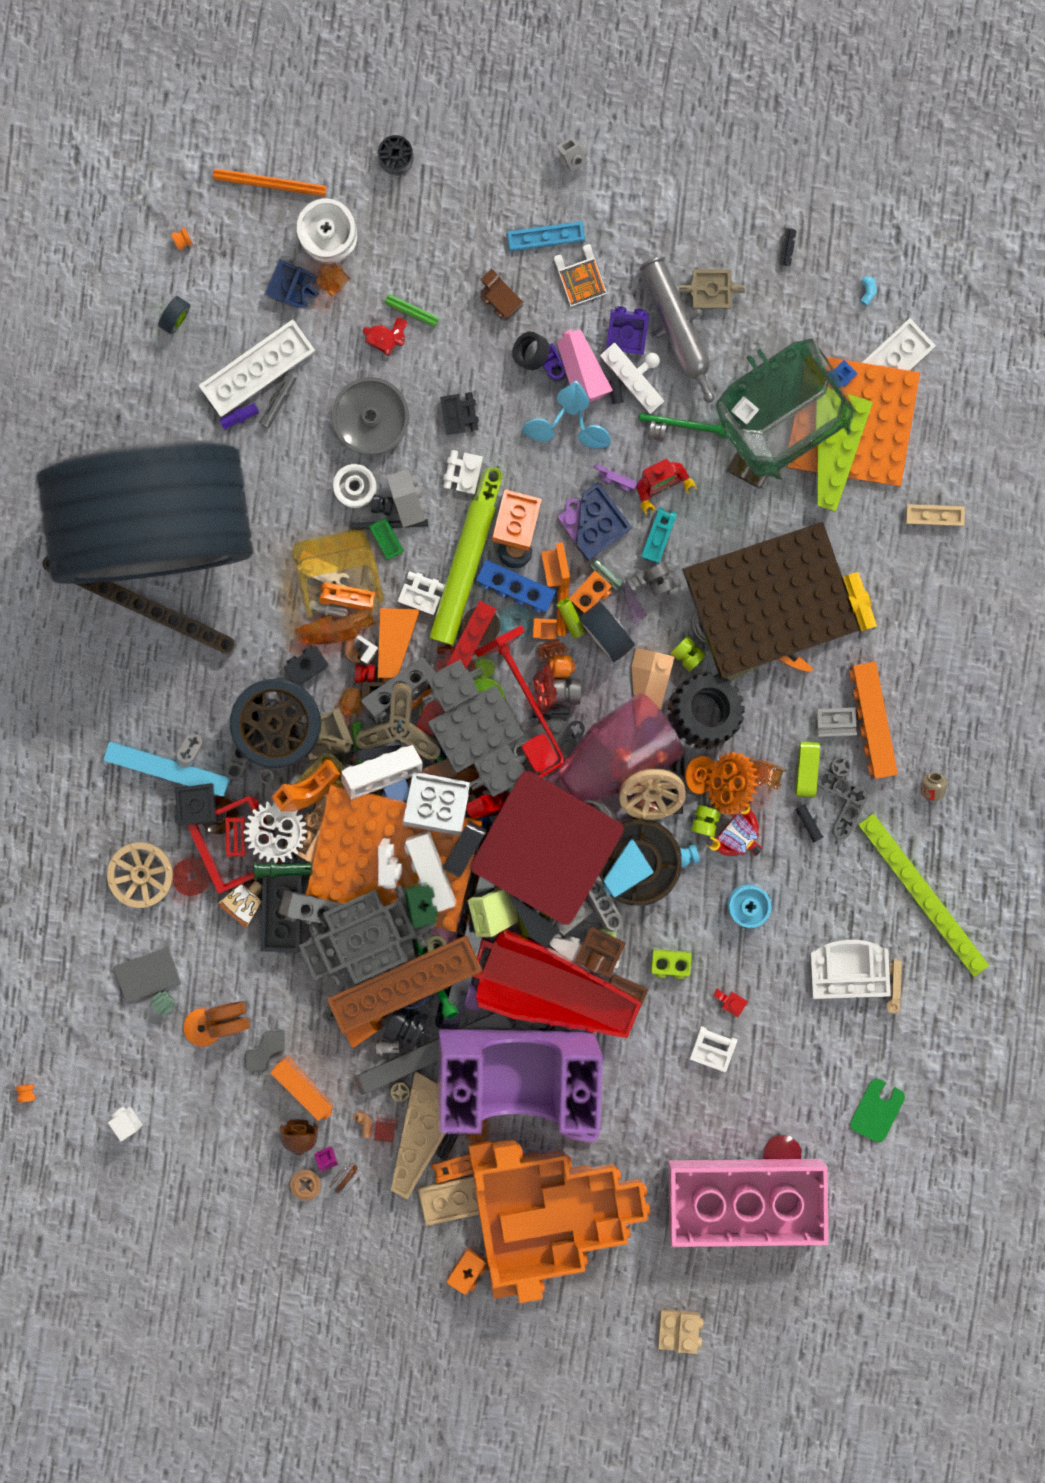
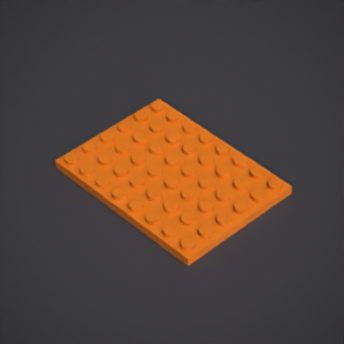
M331 784L313 861V874L310 875L306 895L344 904L377 889L384 907L394 903L398 899L394 889L384 888V886L379 885L378 847L383 838H390V844H394V856L392 857H398V863H402V875H400L396 887L401 885L403 890V887L418 884V880H420L418 873H414L411 862L413 860L411 855H407L404 844H406L408 837L428 830L403 825L407 802L371 793L350 799L345 787ZM464 816L461 834L469 820L481 826L482 820ZM430 830L444 867L460 836ZM474 854L460 878L445 871L455 896L456 904L454 907L438 912L439 917H436L437 923H435L437 928L456 932Z

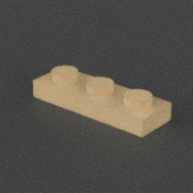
M906 505V524L964 526V506Z

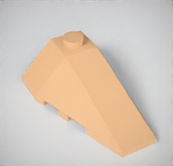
M636 648L631 666L636 727L639 728L640 723L648 718L658 721L674 656Z
M328 794L316 802V807L311 813H307L304 816L306 825L301 828L307 830L306 833L302 834L306 840H300L303 848L296 847L298 851L296 855L313 863Z

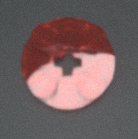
M186 858L178 862L173 869L174 886L183 895H198L204 892L211 882L210 874L204 861L201 859ZM195 872L196 881L192 880L189 882V877L186 876L187 873Z

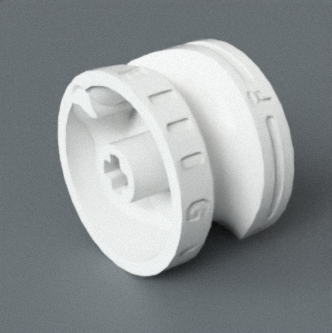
M328 198L315 200L309 203L299 215L297 234L304 251L310 258L323 264H335L346 259L352 253L357 242V229L351 212L341 202Z

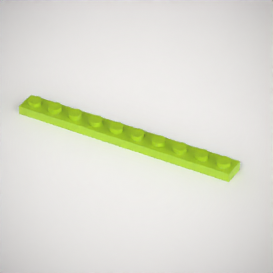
M872 813L858 824L860 829L971 975L975 977L990 966L875 814Z

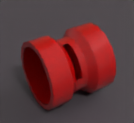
M356 664L355 683H362L363 681L375 682V665L363 666L362 664Z

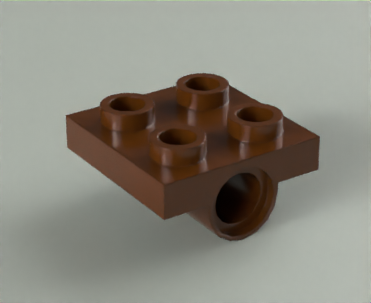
M591 926L575 958V962L610 978L626 942Z

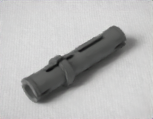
M286 372L284 379L279 387H276L274 397L259 421L261 425L270 428L286 397L290 395L289 392L297 380L295 376Z

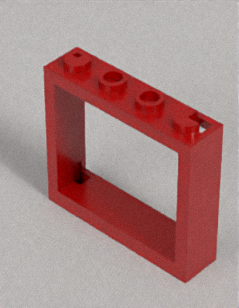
M250 794L217 809L216 813L218 816L247 802L251 811L252 809L259 811V802L256 797L253 798ZM264 817L263 822L268 825V821ZM198 824L187 826L218 894L254 878L253 871L224 883ZM259 826L261 830H267L266 827ZM262 834L265 841L267 842L269 840V836L267 834ZM278 858L277 863H275L276 865L283 864L281 858Z

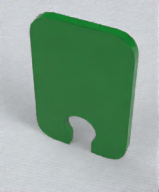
M880 1079L871 1080L850 1122V1126L855 1132L875 1142L884 1141L905 1100L904 1092L896 1087L893 1088L892 1097L889 1100H882L879 1093L885 1087L886 1082Z

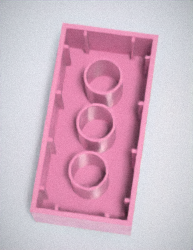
M822 1159L668 1160L669 1239L672 1247L828 1245V1167Z

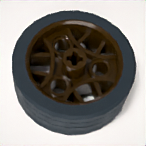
M266 679L247 687L238 696L230 715V732L238 751L246 759L256 765L267 768H283L303 760L314 749L321 732V716L315 700L304 688L296 683L282 679ZM276 692L280 705L267 707V694ZM281 692L291 696L285 703H283ZM261 696H263V706L255 703ZM290 706L296 709L294 717H288L286 714V710ZM259 710L262 712L263 718L261 721L256 722L253 719V713ZM306 716V726L297 721ZM275 720L279 721L280 725L272 726V722H275ZM246 723L254 726L249 733H247L245 728ZM294 725L305 730L302 740L290 737ZM258 729L265 740L254 746L249 737ZM277 737L283 740L281 748H276L273 745V741ZM290 740L299 743L293 750L290 748ZM267 744V753L257 748Z

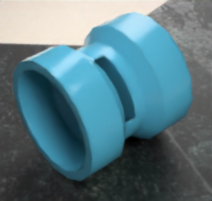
M695 844L689 845L687 849L680 848L682 868L692 862L695 864L701 862Z

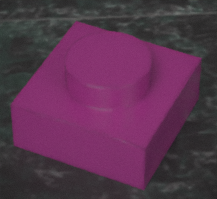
M332 1146L314 1154L321 1172L339 1165Z

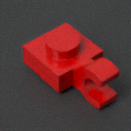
M716 989L713 994L714 997L724 1002L721 1007L736 1017L740 1016L748 1003L746 999L733 991L727 995Z

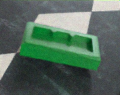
M386 517L369 526L387 560L404 552Z

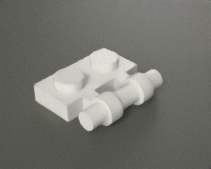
M451 450L450 457H447L446 463H448L446 474L443 476V488L451 489V484L454 482L457 483L456 491L475 495L483 457L464 453L463 460L457 459L458 451ZM455 466H461L459 477L453 476Z
M409 571L407 579L412 580L413 584L412 586L404 584L398 602L434 615L441 598L434 595L435 590L443 592L445 585L439 583V580L434 578L431 580L423 577L421 573L417 572L415 574ZM419 584L430 587L429 591L426 592L418 589Z

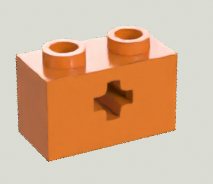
M467 1247L447 1277L446 1283L464 1295L468 1291L472 1292L477 1284L476 1278L478 1275L482 1276L488 1267L485 1265L487 1259ZM472 1269L471 1273L465 1275V1270Z

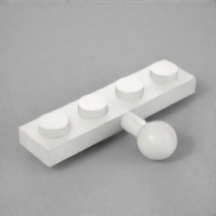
M613 343L599 355L649 414L664 402L662 397L642 375L649 368H655L659 365L660 359L657 354H647L644 363L638 368L633 365L616 343Z

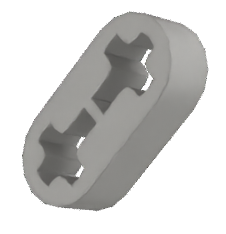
M190 734L185 738L177 752L176 761L180 767L188 768L194 763L202 748L200 736ZM193 742L197 743L194 744L192 748H190V744H192ZM186 754H189L188 758H186L185 760L182 759L186 756Z

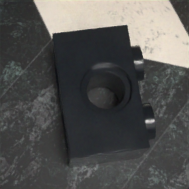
M310 645L302 651L303 655L298 658L293 656L286 661L287 665L284 668L297 685L300 686L330 666L318 646L312 647ZM305 659L311 662V667L308 670H303L301 667V662Z

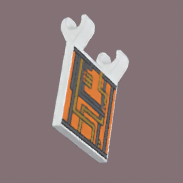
M590 244L583 247L587 260L565 267L561 255L554 257L571 307L607 294Z

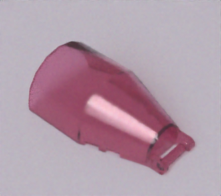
M638 693L591 725L558 771L546 780L557 786L555 781L559 779L569 794L582 801H596L619 794L624 781L638 772L652 769L664 770L683 756V748L675 730L658 706L645 694ZM637 783V784L634 785L633 787H635V786H641V784H640V783Z

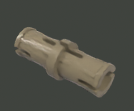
M320 734L316 745L326 747V749L331 751L335 749L348 752L351 747L349 740L339 739L334 735L326 736Z

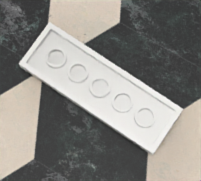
M292 319L201 383L199 387L222 418L316 351Z

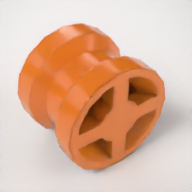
M185 227L181 228L177 233H171L179 251L183 250L187 245H193Z
M34 1084L15 1086V1091L18 1093L17 1102L36 1100V1095L33 1094Z

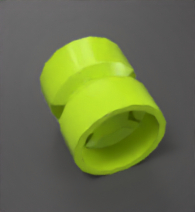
M689 636L670 653L677 661H682V666L688 672L707 655L700 647H695V642Z
M697 805L695 812L697 819L693 820L691 831L714 837L717 829L715 823L719 822L720 811Z

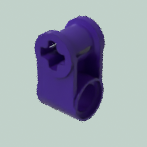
M551 343L549 344L550 352L548 359L542 367H544L552 381L560 382L565 377V367L556 348ZM554 368H560L562 373L559 376H554L551 371Z

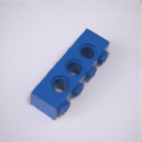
M485 560L476 580L480 583L479 587L487 591L492 588L497 591V595L507 599V596L515 599L514 603L521 606L528 604L532 606V611L542 614V612L547 613L556 593L555 590L488 560ZM494 576H502L504 579L503 583L498 586L493 584L492 579ZM511 584H520V592L512 593L510 591ZM530 591L538 593L539 597L536 601L528 599L527 594Z

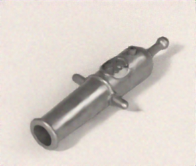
M658 256L640 265L639 270L643 271L663 322L662 328L656 330L654 336L656 338L665 334L668 336L680 370L685 376L698 382L704 394V401L711 403L714 401L715 396L710 391L705 375L709 370L710 360L702 344L700 334L693 324V319L700 316L702 311L699 308L691 312L687 311L664 262L666 257Z

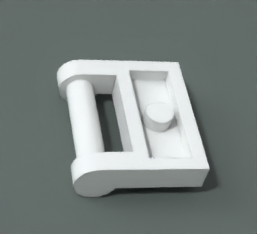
M701 1026L689 1059L726 1072L737 1039L732 1037L729 1039L707 1031V1028ZM704 1038L724 1044L728 1048L727 1051L704 1044L702 1041Z

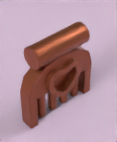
M560 639L539 644L540 649L537 651L540 661H543L542 656L546 659L547 656H557L558 652L562 655V651H564L565 655L568 654L565 644L560 643Z

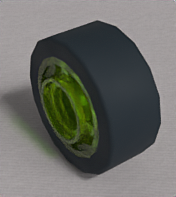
M179 296L174 297L163 311L158 327L169 334L175 333L184 322L190 309V303Z

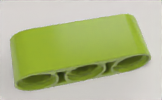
M800 741L795 788L796 797H816L820 743Z

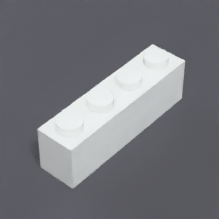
M413 745L402 747L395 752L386 753L376 759L366 760L362 764L346 768L342 771L341 782L350 799H354L411 778L413 772L422 773V761Z
M430 830L408 837L404 847L407 855L412 857V869L414 873H418L420 879L418 884L426 882L430 887H433L435 898H432L433 905L437 906L438 912L454 907L456 899L443 869Z

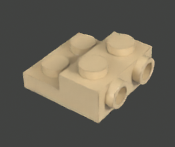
M661 1309L658 1349L697 1354V1350L702 1347V1337H699V1330H703V1318H700L699 1312Z

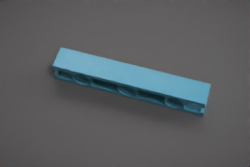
M114 742L108 743L104 761L187 786L213 783L215 794L223 797L226 796L231 780L227 776L194 766L183 768L177 764V761Z

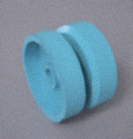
M751 884L735 888L727 901L728 913L731 918L740 926L747 928L758 927L765 923L772 909L771 900L767 893L758 886ZM751 902L752 907L750 909L745 908V905Z

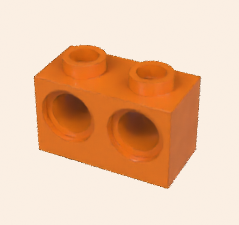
M594 571L569 599L584 614L596 605L601 598L605 600L610 595L611 591L609 589L612 586ZM595 582L602 583L603 591L595 592L593 584ZM582 596L590 598L589 606L584 607L580 604L579 600Z

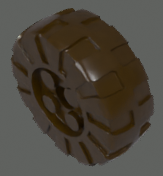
M639 818L622 820L620 823L623 825L624 831L600 872L599 877L603 884H605L603 879L628 841L633 839L654 873L622 892L614 899L631 906H645L658 902L673 890L679 880L682 870L680 846L673 834L656 821Z

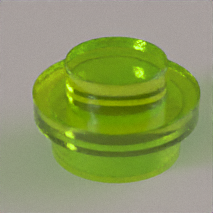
M482 659L476 665V668L480 667V671H483V674L480 675L482 678L491 677L495 671V666L489 659Z

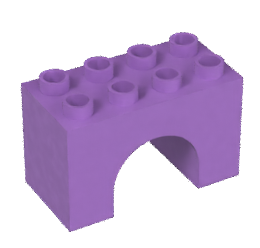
M439 1029L437 1108L441 1133H481L482 1120L504 1114H527L550 1119L557 1123L560 1133H600L603 1056L594 1033L563 1030Z

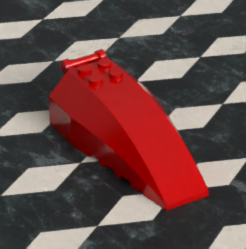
M506 929L499 932L493 942L485 938L481 939L477 955L478 961L480 962L485 947L490 948L482 972L473 975V977L479 979L474 999L478 1007L513 1019L628 1038L642 1004L641 1001L548 946L545 948L534 939Z

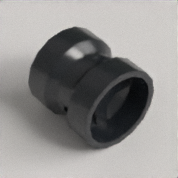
M374 494L371 513L377 514L381 512L384 515L390 516L393 497L387 496L384 498Z

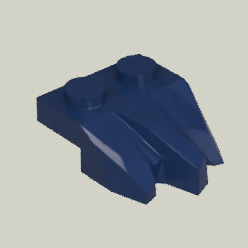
M279 259L264 295L296 308L306 307V296L315 299L319 295L311 287V284L317 283L319 278L300 266L297 267Z

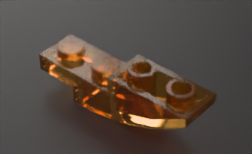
M366 608L335 621L332 620L331 616L320 618L315 622L296 628L295 632L301 643L332 644L357 638L359 635L358 630L374 625L375 622L369 608Z

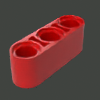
M502 792L494 797L491 794L483 795L467 804V812L473 819L497 816L510 794Z

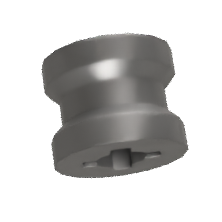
M651 421L648 440L657 439L659 442H663L666 423L656 424L655 421Z
M638 570L634 572L633 576L624 578L633 594L638 593L639 589L647 587L645 580Z
M837 757L832 760L830 770L836 776H845L850 772L851 764L846 758Z

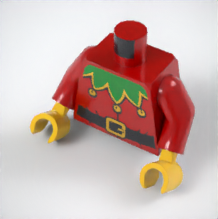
M664 459L643 470L636 488L640 501H642L640 508L646 515V510L649 507L653 512L655 511V507L648 500L649 498L681 483V481L688 494H690L689 487L694 486L697 489L693 479L689 478V474L680 462H670L668 459Z

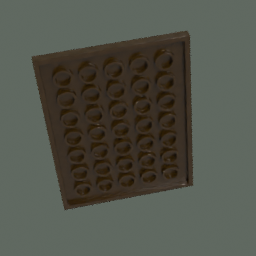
M823 522L682 569L720 679L861 630L856 615L853 613V607L848 598L849 594Z

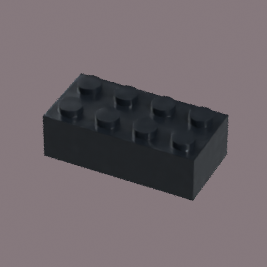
M304 875L276 876L274 879L263 877L260 951L298 953L301 951L299 945H301L302 919H297L296 922L286 920L285 915L280 914L279 910L284 890L303 894Z

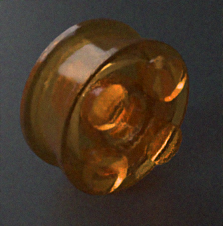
M749 757V762L754 763L751 768L757 769L754 773V776H758L755 783L759 786L766 784L767 787L778 790L782 786L780 783L782 774L787 769L767 761Z

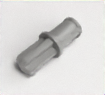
M311 600L309 605V612L325 615V617L331 615L346 618L348 614L347 608L331 604L323 605L314 600Z

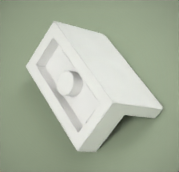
M358 635L357 639L369 646L361 660L370 664L379 648Z

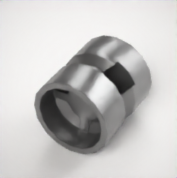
M667 562L644 572L647 581L652 583L650 588L654 597L677 587L674 578L669 576L671 571ZM664 578L665 583L659 584L657 580Z
M554 680L553 704L568 702L570 705H580L581 680H570L568 683L565 680Z

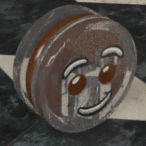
M349 1159L340 1168L329 1184V1188L337 1192V1195L340 1197L346 1194L353 1186L363 1170L362 1167L354 1164L355 1162L352 1159Z

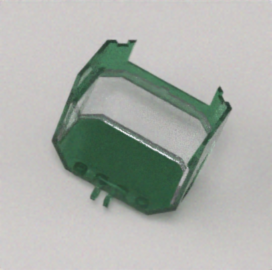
M813 338L793 342L769 359L761 348L758 349L757 354L763 360V363L758 366L751 355L746 357L753 370L730 384L715 403L724 434L755 476H770L783 480L780 473L782 468L844 428L848 436L850 434V426L855 414L854 406L833 366ZM743 396L759 409L748 424L731 411Z

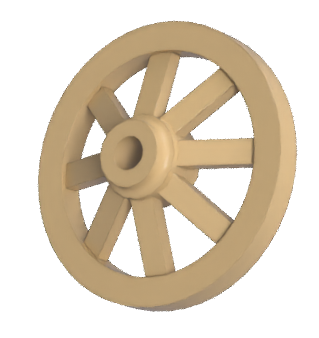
M658 769L645 770L630 776L624 781L619 791L620 804L624 811L633 817L645 820H656L672 815L681 808L686 797L685 786L682 780L671 772ZM662 780H665V781H668L669 783H660V782H661ZM637 783H640L642 785L633 787ZM677 788L678 795L669 792L665 789ZM638 793L629 801L627 800V794ZM664 796L673 800V802L666 806L661 797ZM641 799H645L642 809L634 807ZM656 801L660 809L649 810L651 802Z
M136 842L122 847L114 854L108 866L107 880L113 895L119 901L131 907L144 908L158 903L167 895L173 882V867L168 856L159 847L146 842ZM137 849L150 851L144 865H142ZM131 851L136 867L121 860L122 856ZM155 855H157L164 866L150 869L149 867ZM116 866L123 867L130 871L131 874L115 878ZM140 871H143L145 874L143 878L139 876ZM165 872L164 885L152 878L151 875ZM132 880V885L124 895L117 884ZM147 882L160 890L151 899L149 898ZM139 884H141L142 901L131 899Z

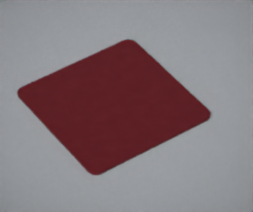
M524 771L518 778L473 859L471 870L473 873L556 921L569 925L575 919L619 841L624 827L617 820L533 772Z

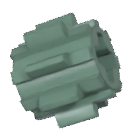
M167 991L157 993L152 997L153 1001L150 1003L160 1016L169 1014L176 1004Z

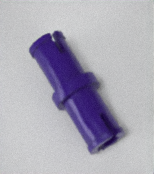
M252 403L243 409L234 410V413L221 418L220 422L224 430H227L238 423H245L244 420L260 413L256 404Z

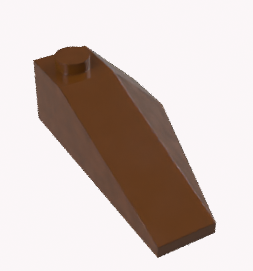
M448 759L422 769L423 774L465 782H473L479 778V774L473 764L456 773ZM412 777L406 779L409 789L411 786ZM482 785L472 790L471 787L473 786H470L468 795H473L488 789L484 785Z

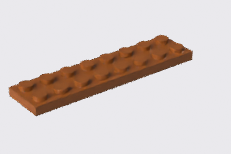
M464 936L336 994L327 1000L341 1033L345 1034L482 972V968L468 937Z

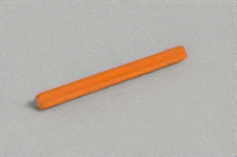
M214 169L213 179L321 197H325L327 191L324 185L222 169Z

